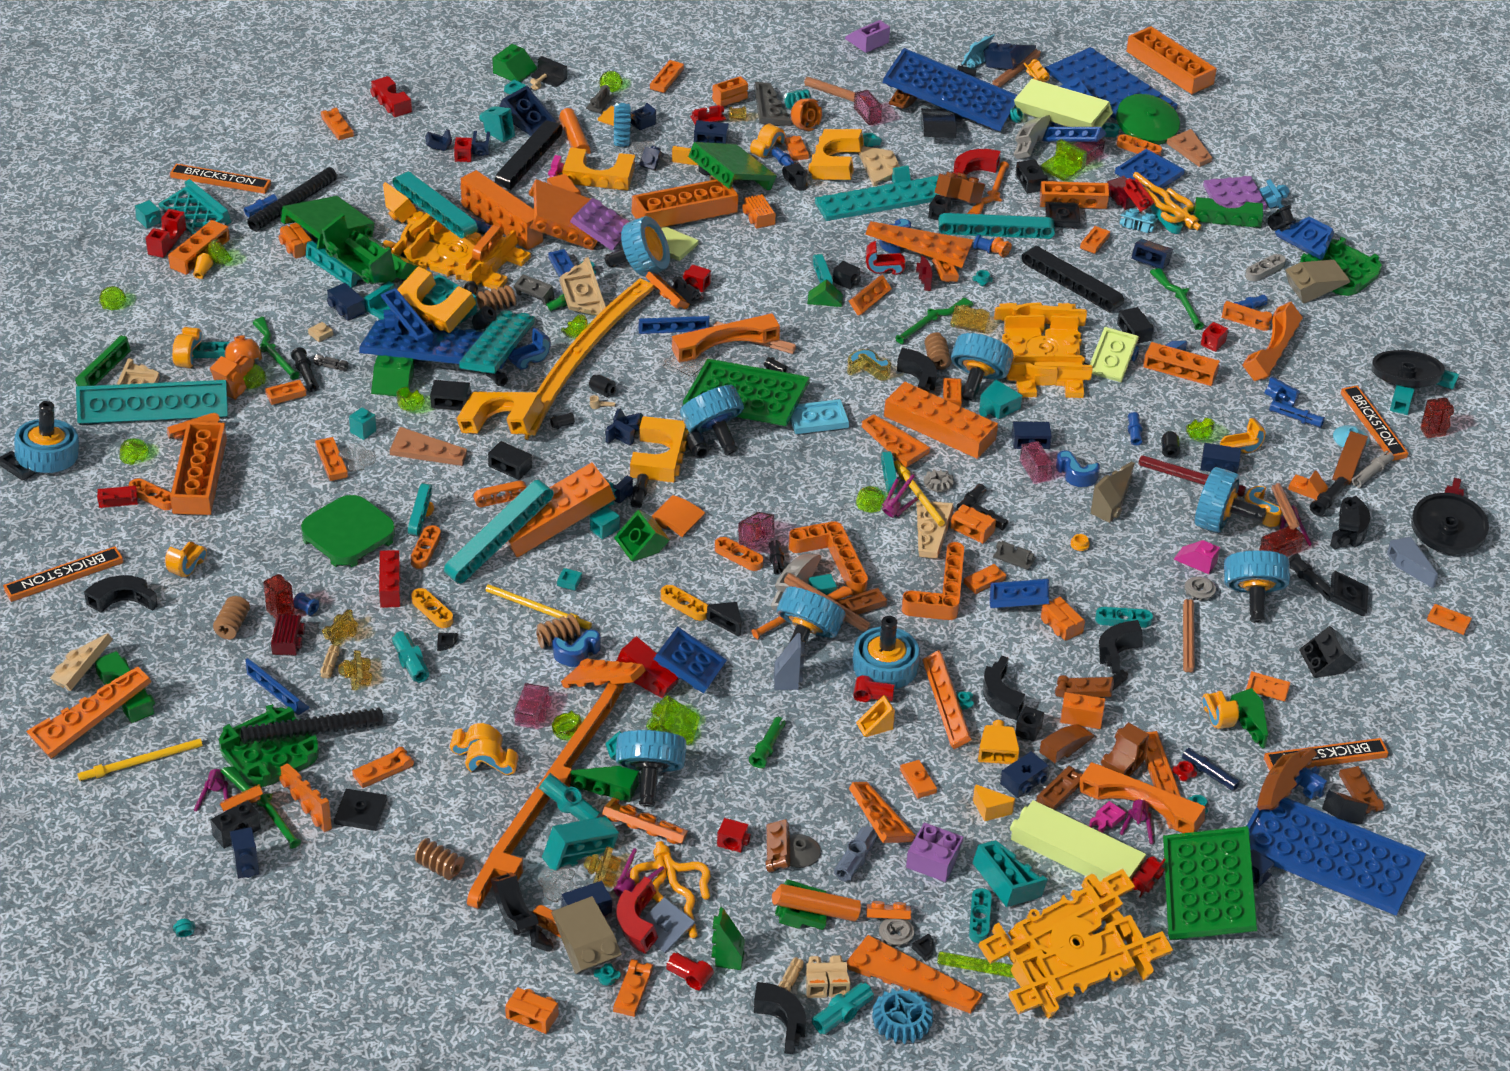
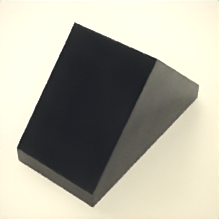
M737 602L709 604L707 606V620L738 637L741 635L742 621Z
M1329 789L1322 809L1338 819L1362 824L1369 804Z

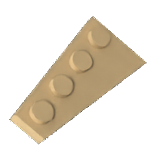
M916 501L919 557L938 558L954 510L953 503L931 502L945 521V524L940 527L920 501Z

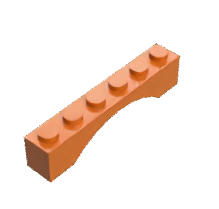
M1292 302L1277 307L1272 316V337L1267 349H1262L1248 355L1242 365L1253 381L1264 380L1270 376L1272 368L1276 366L1278 358L1282 356L1284 348L1288 346L1289 340L1294 336V331L1300 326L1299 323L1303 317Z
M773 313L678 334L672 336V351L680 363L696 359L707 349L725 342H772L780 340V325Z
M1093 762L1090 763L1080 777L1081 793L1098 800L1108 798H1121L1133 801L1138 799L1148 802L1149 807L1158 811L1170 822L1174 830L1181 833L1197 832L1205 821V806Z

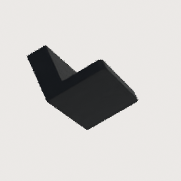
M540 56L538 58V70L532 73L531 77L538 79L543 74H546L547 77L541 82L558 87L567 80V66Z

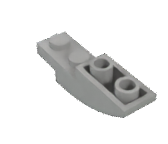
M1050 115L1032 119L1022 126L1015 138L1018 143L1014 152L1016 159L1031 156L1036 141L1041 140L1051 119Z
M802 554L788 564L775 584L778 591L771 604L773 610L777 611V606L785 589L790 587L784 583L787 574L791 573L808 584L809 577L813 576L822 557L820 554Z

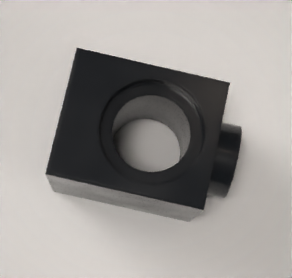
M936 194L929 204L928 218L938 220L941 214L950 213L952 198Z
M1025 706L1016 723V736L1034 742L1042 728L1044 712Z

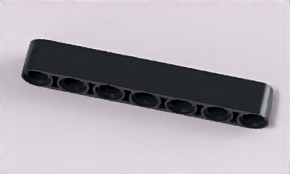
M548 120L544 121L498 171L495 176V183L503 188L512 190L561 136L563 131L562 124Z
M1033 246L1021 256L1022 262L1028 267L1107 312H1112L1124 304V297L1120 292L1039 246Z

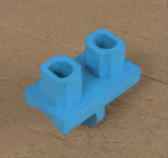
M1271 179L1267 180V186L1259 189L1261 196L1266 200L1269 209L1276 206L1279 209L1284 207L1281 200L1282 198H1287L1289 194L1288 186L1278 185L1276 188Z

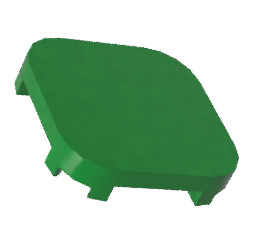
M1340 237V240H1331L1322 260L1305 253L1302 254L1300 262L1335 260L1350 280V283L1332 291L1343 296L1359 293L1379 277L1382 268L1377 254L1369 257L1346 245V238Z
M345 495L308 515L301 524L303 542L306 545L308 543L312 544L330 559L331 565L335 567L338 565H351L352 568L358 565V559L383 544L390 546L395 536L392 519L368 500L357 495Z
M273 704L265 706L266 712L233 728L230 724L223 727V732L218 739L220 752L230 766H234L248 785L253 787L259 784L261 787L272 785L280 781L281 766L288 763L299 772L317 760L319 748L315 735L309 736L306 734V736H293V738L288 736L286 739L281 737L280 740L274 738L273 741L267 739V742L261 740L260 743L254 741L253 744L248 742L246 745L242 742V726L248 728V725L254 727L255 724L261 726L262 723L267 725L269 722L274 724V722H287V720L292 722L294 719H297L294 715V710L289 706L285 709L282 707L274 708Z

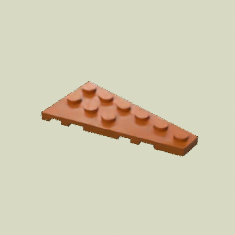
M870 221L865 235L960 268L963 267L973 243V239Z

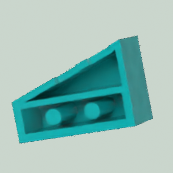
M607 816L555 825L552 827L542 858L554 874L559 873V868L568 864L575 866L578 864L577 860L587 856L593 858L613 849L619 832Z
M997 840L979 844L972 863L1006 907L1042 897L1048 881L1043 875L1039 877L1031 871L1032 867L1030 865H1023L1016 859V855Z

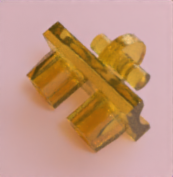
M347 609L343 614H337L334 617V623L331 626H325L322 630L325 639L330 640L333 646H339L348 636L354 637L357 634V627L359 625L353 618V611Z
M354 650V659L351 661L344 660L338 666L339 674L345 676V678H350L351 690H358L359 685L369 686L372 681V673L368 672L371 660L370 658L361 657V651Z
M607 846L604 855L600 859L597 854H593V856L585 859L584 867L588 870V873L594 874L596 872L593 883L602 881L604 886L612 888L617 875L607 871V869L616 872L621 863L620 858L611 855L613 848Z

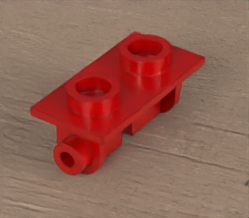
M720 105L709 107V112H707V108L695 109L692 111V115H690L695 125L696 120L709 122L726 120L722 113L724 112V107Z
M1128 178L1125 181L1126 186L1123 189L1140 212L1155 203L1137 178L1135 180Z
M136 486L97 489L99 508L138 505Z
M1153 856L1148 857L1131 879L1135 886L1134 890L1141 892L1140 898L1145 892L1149 893L1155 884L1154 879L1159 880L1165 871L1163 868L1165 858L1160 863L1157 858Z

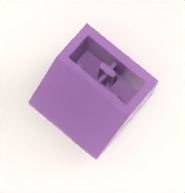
M879 20L845 36V39L867 53L889 43L890 26Z
M924 822L908 850L906 868L946 882L955 866L964 837Z

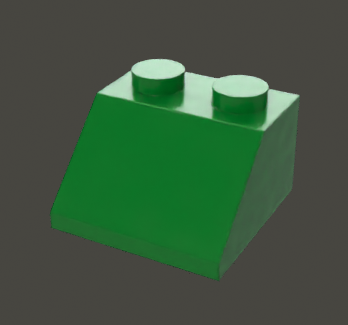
M510 44L492 58L493 74L510 81L516 80L521 82L537 70V66L525 49L514 44Z
M377 355L373 369L371 394L407 398L414 377L413 359Z
M640 510L635 512L614 537L632 562L659 553L670 541L656 520Z

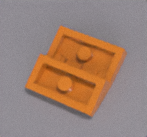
M672 495L652 517L663 529L669 527L680 537H683L704 516L705 512L691 502Z

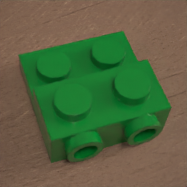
M786 879L784 882L785 885L826 893L824 890ZM782 906L776 907L775 916L779 917L780 924L797 929L802 924L823 930L826 926L825 915Z

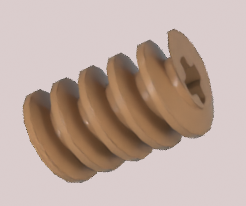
M508 285L504 286V289L503 287H498L497 290L493 288L491 291L485 290L484 293L480 291L477 294L479 309L484 306H490L496 311V305L500 309H503V304L509 308L510 302L513 306H516L514 290Z
M939 332L929 334L924 341L927 357L932 360L937 370L948 368L951 364V358L946 338Z
M231 596L225 601L213 623V629L218 636L228 640L236 636L250 610L249 602L239 596Z
M572 614L567 615V617L562 616L559 620L553 619L552 623L550 621H546L544 624L539 623L536 629L537 640L542 649L545 647L544 642H547L548 646H552V640L555 637H561L566 642L567 635H569L571 640L574 639V633L578 637L581 636L580 626Z
M425 838L420 842L415 854V860L418 864L429 868L432 872H436L446 880H451L458 875L465 862L464 857H458L455 852L451 854V850H444L443 845L437 846L435 841L430 843V838Z

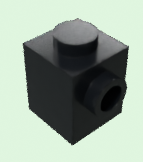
M842 261L833 270V282L849 290L858 285L861 280L860 268L845 261Z

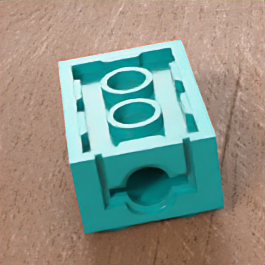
M438 274L433 277L436 283L435 286L425 295L421 303L424 305L440 304L459 285ZM473 295L476 302L475 306L458 323V325L463 321L467 320L468 318H470L471 316H473L475 313H477V300L475 295Z

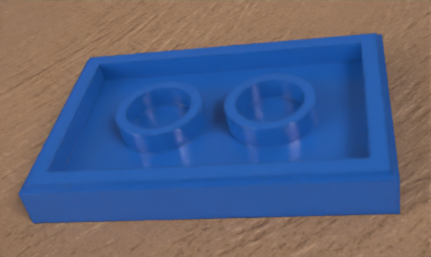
M1049 579L991 583L990 608L1049 604Z

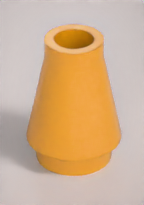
M202 253L197 257L193 273L195 278L202 279L213 266V258L209 254Z

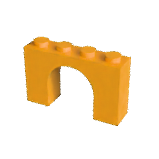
M824 129L822 136L819 137V144L816 145L815 154L812 155V162L808 166L812 179L851 180L854 172L852 157H836L831 155L840 152H861L864 144L862 129Z
M570 147L562 173L566 174L569 179H572L574 185L628 191L635 170V155L619 153L613 167L606 170H593L585 166L586 149Z
M418 266L397 290L422 320H429L440 331L444 330L450 333L475 306L476 302L473 294L458 286L442 303L437 305L422 304L423 298L436 283L431 272Z
M472 392L456 419L461 433H479L483 424L490 416L503 411H511L506 419L511 434H528L542 411L543 404L539 392Z
M642 417L640 441L663 444L669 447L670 450L661 454L633 452L630 462V477L637 478L639 474H646L649 480L674 483L675 477L680 475L679 464L683 463L682 452L686 451L685 439L689 435L684 421Z

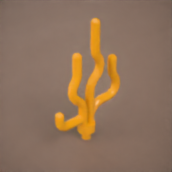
M1138 172L1133 173V177L1137 178L1145 186L1144 189L1155 202L1154 205L1165 211L1161 213V217L1169 223L1183 221L1186 227L1189 229L1195 228L1197 231L1201 228L1202 225L1198 223L1199 219L1189 214L1194 210L1193 202L1179 195L1171 188L1165 191L1151 183ZM1152 192L1161 195L1164 198L1166 204L1162 203L1158 199V197ZM1170 196L1187 207L1182 209L1171 200ZM1166 212H1169V213L1175 215V217L1170 216V215H1169L1168 213H1166Z
M659 841L653 850L655 861L635 865L630 871V878L634 880L635 884H638L640 872L658 869L663 866L664 870L653 880V885L657 892L653 899L659 903L664 898L659 893V887L664 882L667 871L671 888L686 898L684 913L694 920L692 910L695 905V897L692 891L678 883L675 871H701L702 876L699 881L702 898L707 900L710 898L708 888L711 877L710 870L707 865L698 861L687 863L675 862L672 859L670 848L664 845L663 841ZM695 924L688 930L689 936L692 939L698 935Z

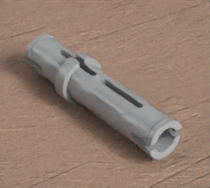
M1385 451L1381 456L1374 458L1369 466L1352 478V484L1360 488L1376 473L1385 469V466L1394 459L1393 454Z

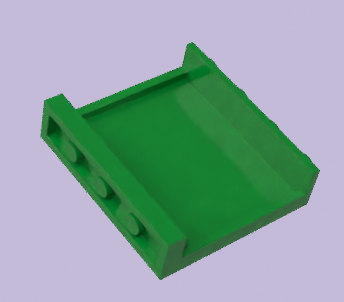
M694 142L688 156L728 189L731 188L734 179L754 180L764 189L771 190L777 175L737 144Z
M339 196L283 206L281 222L283 224L296 222L317 237V249L326 248L322 229L340 214L345 215L349 238L356 241L359 233L373 237L375 226L372 220Z

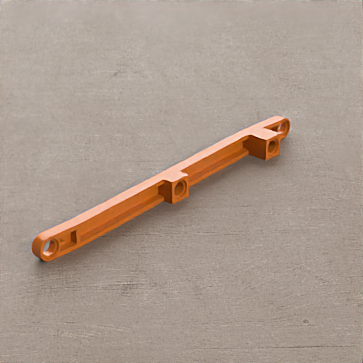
M610 681L608 682L598 701L493 848L469 891L467 906L477 909L481 907L492 887L491 878L512 872L517 875L518 880L523 873V858L511 854L550 800V797L540 790L539 786L551 773L566 786L570 787L571 768L611 712L625 683L611 684Z

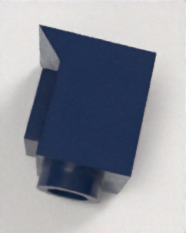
M646 103L642 108L632 111L631 124L640 131L656 125V109Z
M474 131L472 155H489L491 145L490 132L487 131L486 141H478L477 131Z
M1253 849L1251 851L1253 881L1256 882L1258 889L1272 876L1268 871L1274 866V862Z

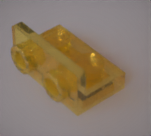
M955 305L950 325L951 327L985 334L987 323L990 321V312L984 309H972L966 305Z

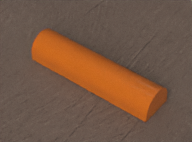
M571 108L563 109L559 114V120L571 148L586 149V154H590L589 144L575 111Z
M780 884L772 894L773 905L849 921H856L861 910V901L785 884Z

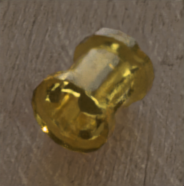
M729 107V121L733 119L746 121V107Z

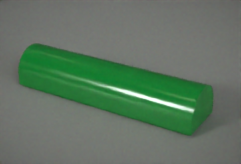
M119 336L75 378L77 386H95L130 353L131 349L127 336Z

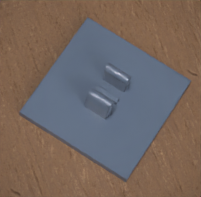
M665 897L643 918V920L654 925L658 935L654 945L664 953L668 952L695 924L693 919Z

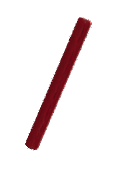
M1144 455L1140 456L1138 462L1139 466L1205 485L1209 476ZM1239 484L1237 494L1242 497L1245 494L1246 486Z

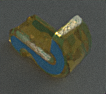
M861 349L848 356L847 373L852 375L863 368L876 379L884 381L890 377L891 362L886 358L879 360L878 354L872 350Z

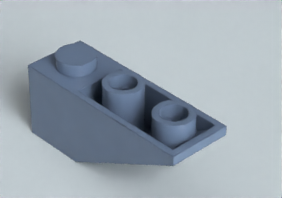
M1412 537L1391 540L1387 555L1394 565L1429 587L1434 588L1438 579V572L1430 564L1428 558L1422 553Z
M800 633L796 634L774 662V690H799V682H803V670H800V668H804V656H801V654L805 653V642H801Z

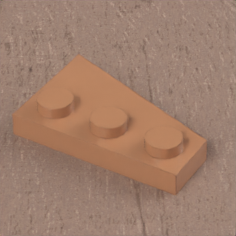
M1192 129L1167 139L1169 146L1198 167L1212 161V156Z

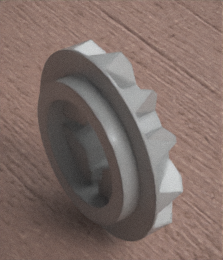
M933 469L932 472L929 471L924 476V485L932 491L944 492L953 486V476L949 475L948 471L942 472V470L936 471Z
M1192 577L1185 582L1184 590H1186V595L1191 596L1192 599L1198 598L1199 601L1202 599L1208 601L1210 597L1214 596L1216 587L1207 578Z
M888 918L880 924L879 936L882 937V942H888L889 946L894 944L900 947L902 944L908 945L909 941L913 940L914 928L906 919ZM893 931H895V932H899V931H900V935H898V934H894V935H893L892 932H893Z

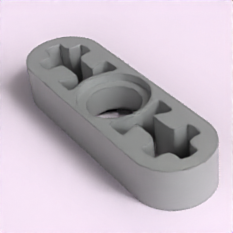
M1273 254L1249 266L1246 269L1245 278L1253 282L1259 281L1283 269L1286 258L1280 254Z

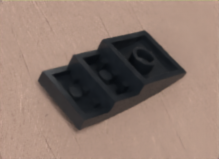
M921 108V126L924 137L956 138L954 112H949L946 109Z

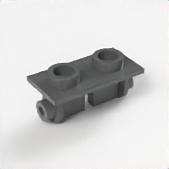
M603 85L600 88L599 93L594 98H591L586 109L599 113L602 112L614 97V95L610 94L608 85Z
M1005 541L997 542V551L993 558L1029 570L1036 559L1031 550L1021 547L1014 550L1015 545Z

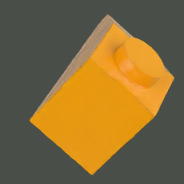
M386 182L383 184L385 205L390 211L388 215L394 221L398 220L403 223L417 209L402 193Z

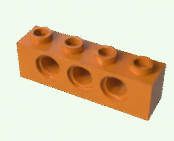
M1041 181L1040 207H1045V202L1079 203V208L1107 209L1109 198L1108 183Z
M214 220L208 222L168 254L170 268L187 275L195 268L196 259L200 254L212 255L230 240L228 226Z
M1151 342L1145 353L1143 367L1212 386L1218 373L1220 361Z

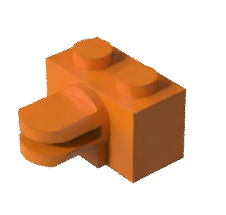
M242 354L234 362L221 356L210 367L214 380H226L228 397L236 400L247 388L243 378L253 368V360Z

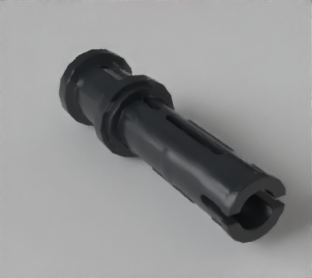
M302 347L295 348L291 352V357L295 361L296 369L301 372L308 391L313 392L311 387H313L314 391H317L319 385L310 368L311 361L307 358L306 349Z
M1338 477L1326 492L1320 493L1317 496V500L1310 504L1311 512L1316 516H1322L1326 512V508H1330L1333 505L1334 498L1348 485L1347 479Z
M1298 553L1292 555L1289 558L1290 568L1297 573L1300 579H1305L1329 601L1330 586L1312 571V566L1309 563L1306 564Z

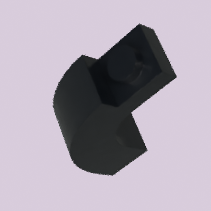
M901 348L897 361V372L915 376L919 380L918 388L929 393L930 390L935 391L937 370L932 360L918 351Z
M1356 495L1353 498L1359 501V531L1337 530L1333 532L1330 546L1334 550L1346 547L1348 544L1355 548L1366 538L1370 523V512L1365 503Z
M119 575L108 577L92 584L84 591L86 605L100 613L113 603L123 600L137 602L152 611L158 607L157 595L152 589H148L147 580L136 576Z
M1138 620L1116 624L1108 628L1100 636L1099 662L1100 664H1106V667H1110L1112 674L1120 673V652L1143 647L1142 629Z
M1001 655L999 661L994 662L992 667L986 666L983 680V695L988 705L996 712L1017 720L1024 707L1025 694L1010 689L1002 682L1007 672L1009 658Z
M510 872L491 878L500 912L513 935L527 932L533 929L534 925L539 924L537 915L530 912L524 902L517 875Z
M757 982L754 1013L771 1015L784 1023L787 1030L784 1053L794 1054V1046H799L800 1037H805L806 1014L801 1002L795 995L783 987Z

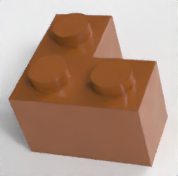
M947 171L946 174L939 173L934 193L945 197L958 198L969 203L980 204L985 184L979 182L978 178H967V174L958 173L956 175V173Z
M1128 722L1123 728L1117 730L1115 734L1116 743L1112 751L1103 756L1101 764L1108 769L1130 777L1145 760L1149 734Z

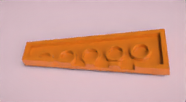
M137 666L111 683L99 688L93 696L80 699L79 704L70 709L67 707L61 710L62 714L53 719L48 718L26 732L44 753L52 759L148 686L151 680Z
M869 935L865 937L846 961L848 970L867 977L873 976L882 979L884 983L890 985L892 983L899 985L906 991L911 988V991H919L926 998L939 1001L942 1004L970 1014L982 1000V993Z

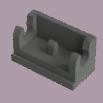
M524 274L514 285L517 295L521 296L522 292L542 299L543 305L548 303V299L552 301L555 298L552 285Z

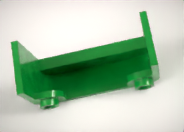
M340 214L322 229L326 253L362 277L367 284H386L389 281L393 282L397 278L391 248L387 247L377 256L371 254L349 238L344 214Z

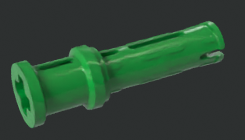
M781 717L773 719L763 740L756 744L755 752L749 756V763L752 766L760 769L766 766L767 758L773 753V745L786 725L785 720L782 721L781 725L779 724L782 720Z

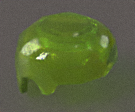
M607 71L601 75L599 85L600 88L603 85H608L610 92H616L623 87V80L618 72Z
M217 239L208 244V254L216 264L225 265L233 259L220 242L217 243Z
M117 286L106 287L99 295V304H101L103 309L118 310L126 302L124 291Z
M583 314L577 315L572 321L567 322V328H561V332L568 338H577L588 325L587 318Z
M253 364V368L244 376L243 379L246 387L254 389L261 386V384H265L266 373L260 365Z
M403 387L396 392L397 404L404 411H417L425 404L424 395L420 394L418 390L410 392L408 387Z
M1207 417L1202 422L1194 419L1191 424L1186 425V433L1191 439L1197 441L1208 440L1213 435L1215 422Z
M138 438L125 440L119 450V459L129 465H134L137 460L143 462L149 455L148 445Z
M875 486L863 487L857 493L856 506L864 512L874 513L880 511L885 501L883 491Z
M571 710L569 713H562L556 716L552 722L553 734L561 740H570L582 723L580 714H576Z

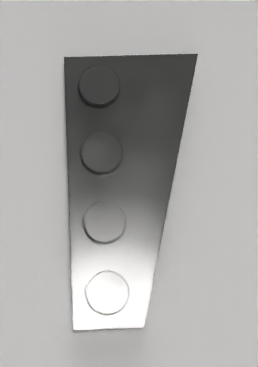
M755 82L754 91L759 123L764 125L771 123L773 125L791 126L792 120L787 117V111L782 108V102L777 99V94L771 83Z

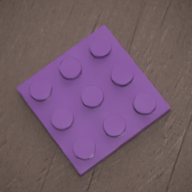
M1251 176L1204 180L1203 186L1209 197L1220 206L1238 208L1246 202L1263 203V210H1266L1267 205Z
M592 198L572 217L570 222L613 251L622 242V228L629 221L617 215L614 210L604 206L599 200Z

